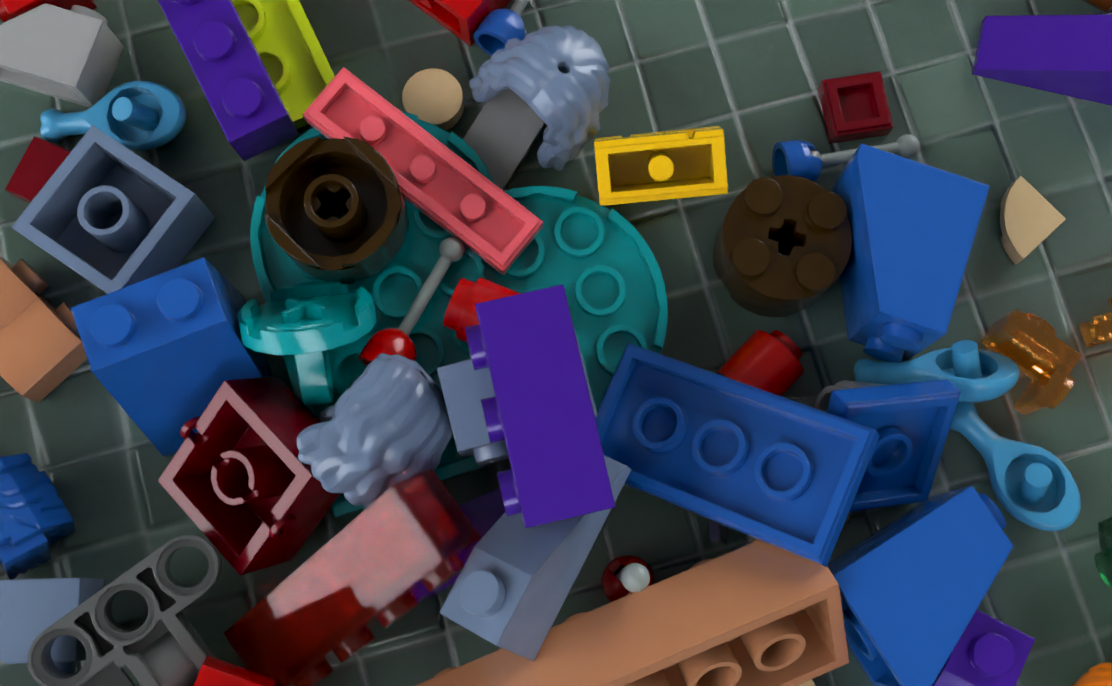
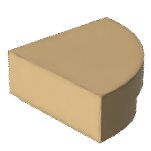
M1022 176L1012 183L1000 202V225L1003 235L1000 239L1002 246L1009 258L1017 265L1066 220Z

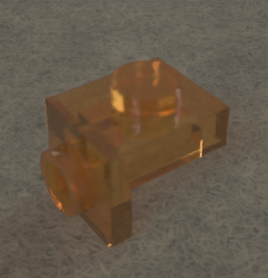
M1015 309L996 321L981 341L982 344L993 352L1012 359L1018 364L1020 371L1032 379L1013 407L1023 415L1044 407L1049 409L1055 408L1064 400L1075 384V378L1069 374L1082 355L1057 338L1055 329L1047 321L1034 314L1022 313Z

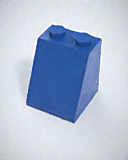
M862 143L859 145L831 188V191L838 194L847 206V217L852 231L851 254L844 271L839 276L849 341L864 345L863 351L870 357L885 362L899 363L902 359L909 360L946 334L990 185Z
M204 257L71 308L92 373L162 456L168 457L178 451L185 440L180 435L182 426L193 417L202 415L224 380L273 376L265 353L255 352L242 343L237 313L246 303L245 297ZM195 427L192 429L196 434L199 432Z
M973 486L929 497L927 501L915 506L828 563L827 567L839 584L847 646L873 686H932L1014 547L1003 531L1006 528V521L1000 509L987 495L983 493L978 494Z

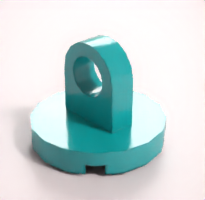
M316 281L279 287L276 291L270 292L271 302L259 307L257 298L248 300L237 313L243 345L255 352L273 355H295L299 385L305 406L333 403L334 382L330 350L355 342L371 332L377 322L374 299L371 293L365 288L360 287L356 290V294H350L348 284H341L338 281Z

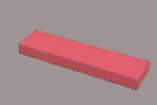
M344 67L302 114L308 124L328 139H344V137L359 139L377 150L392 168L399 184L398 190L399 192L401 190L403 198L453 237L460 239L468 249L503 276L543 228L542 220Z

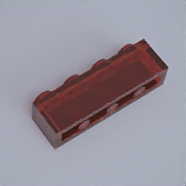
M431 468L391 486L225 631L224 635L247 670L275 679V686H317L334 673L328 661L335 655L340 663H343L376 639L370 630V627L379 621L385 629L417 607L420 603L413 593L422 585H425L429 593H431L461 572L464 564L459 556L480 540L481 537Z

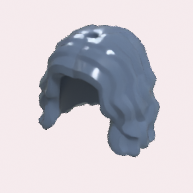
M551 25L527 34L523 40L516 37L507 40L504 49H498L491 56V59L482 64L478 75L469 80V86L473 89V99L477 102H488L497 96L499 92L511 89L522 98L547 125L543 135L544 142L540 145L537 152L539 164L543 168H554L557 171H561L564 169L566 162L573 161L585 144L589 143L601 130L599 113L609 105V64L598 42L583 30L576 29L571 25L561 27Z
M380 352L367 365L363 374L356 378L352 386L339 397L336 404L328 406L321 411L319 417L321 423L308 426L299 433L297 437L298 459L300 462L311 465L313 477L321 482L323 489L327 492L344 493L345 498L355 506L363 505L371 513L377 512L378 509H386L396 500L412 492L418 486L420 480L433 473L440 463L441 455L453 435L443 392L416 361L409 360L399 354L389 355Z

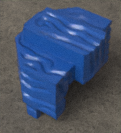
M28 453L0 457V565L8 579L13 580L19 573L25 574L28 569L33 570L37 568L39 563L44 564L50 560L49 546L60 538L67 537L75 532L73 518L67 508H65L62 499L59 498L55 486L52 485L45 471L39 472L35 464H32Z

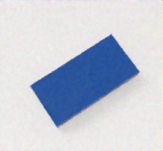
M627 343L597 411L598 416L595 419L603 455L627 465L631 469L624 483L625 485L824 567L828 565L879 439V434L875 429Z

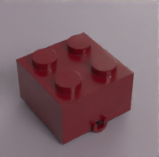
M278 376L224 380L202 415L193 417L182 426L180 435L185 440L158 479V482L240 576L291 561L340 495V493H331L324 490L321 482L313 477L311 465L299 461V450L297 448L299 433L308 426L321 422ZM194 427L199 431L197 434L192 430Z

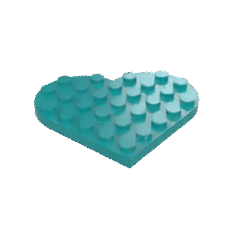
M402 112L495 184L483 161L460 137L452 131L448 133L433 124L420 120L418 115ZM313 127L288 146L278 159L287 150L301 141L321 137L322 140L328 138ZM528 186L506 190L504 192L543 221V228L504 276L464 245L465 253L459 261L451 263L409 335L416 349L417 357L415 361L442 390L437 367L471 359L468 343L457 339L456 331L443 326L448 304L462 277L474 282L481 277L519 293L564 284L574 331L577 334L594 403L598 411L627 343L659 354L661 353L667 330L668 301L659 265L653 252L636 228L613 208L610 211L595 201L577 195V191L566 188ZM264 187L261 196L257 195L253 207L250 225V244L252 260L265 303L271 302L270 292L276 291L279 287L323 280L309 275L298 267L271 236L264 213L267 193ZM406 199L404 201L406 203L409 224L399 252L384 269L375 275L349 285L350 294H356V290L360 287L365 288L371 293L374 299L377 322L371 332L355 342L330 350L334 382L333 403L306 406L318 420L321 411L328 406L336 404L339 397L352 386L356 378L363 374L367 366L359 361L358 356L373 334L386 328H399L440 258L439 246L445 238L453 237ZM333 204L328 208L327 213L330 217L335 216L340 219L349 210L347 207L342 209L338 205ZM283 355L294 393L304 404L295 355ZM452 435L441 455L440 463L436 470L422 478L412 492L418 490L431 478L437 484L488 465L478 466L475 456L463 458L457 452L454 436ZM340 493L331 506L335 518L365 509L363 505L355 506L345 498L344 493Z

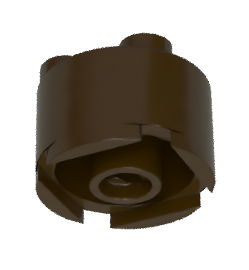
M321 137L301 141L287 150L277 160L267 178L264 213L271 236L298 267L309 275L323 281H338L341 284L350 285L356 281L369 278L384 269L399 252L408 229L409 221L406 203L401 190L400 192L398 190L399 184L392 168L377 150L359 139L344 137V139L322 140ZM336 204L342 209L347 207L349 211L345 216L338 219L335 216L330 217L327 210L330 206Z
M779 175L753 180L732 202L716 236L713 248V264L718 279H721L731 294L730 297L740 307L757 315L786 317L811 306L833 285L848 263L852 248V231L847 217V206L838 194L828 191L823 186L806 178ZM776 241L784 243L785 249L790 251L788 255L778 253L779 247Z

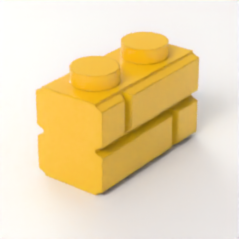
M720 126L631 134L630 137H622L621 135L595 138L594 150L600 206L728 194L724 131Z

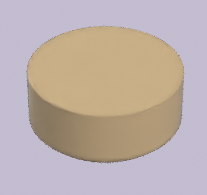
M436 68L424 69L415 73L404 86L402 102L405 112L418 115L420 120L433 124L444 131L452 128L460 120L464 111L463 92L458 80L449 72Z

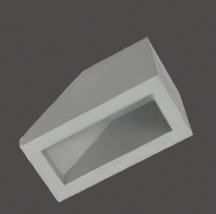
M45 3L0 24V81L90 108L105 95L124 46L107 26L108 20L98 12L80 5H73L71 10Z

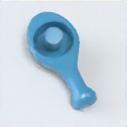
M136 80L113 88L87 110L64 113L58 109L51 108L42 112L40 132L41 137L45 141L56 143L69 135L86 134L93 125L131 151H146L156 149L173 140L184 128L187 120V111L181 97L173 90L151 81Z
M962 340L954 343L951 348L935 350L910 361L898 363L859 359L854 365L853 373L855 381L888 385L947 379L961 391L958 402L975 403L993 400L1009 392L1016 385L1020 377V367L1016 362L1004 355L978 349V344L974 341Z
M957 403L950 429L961 433L980 453L988 469L992 490L1003 508L1018 521L1039 530L1057 532L1071 526L1078 518L1081 509L1080 494L1076 482L1062 461L1042 447L999 436L979 417L974 403Z

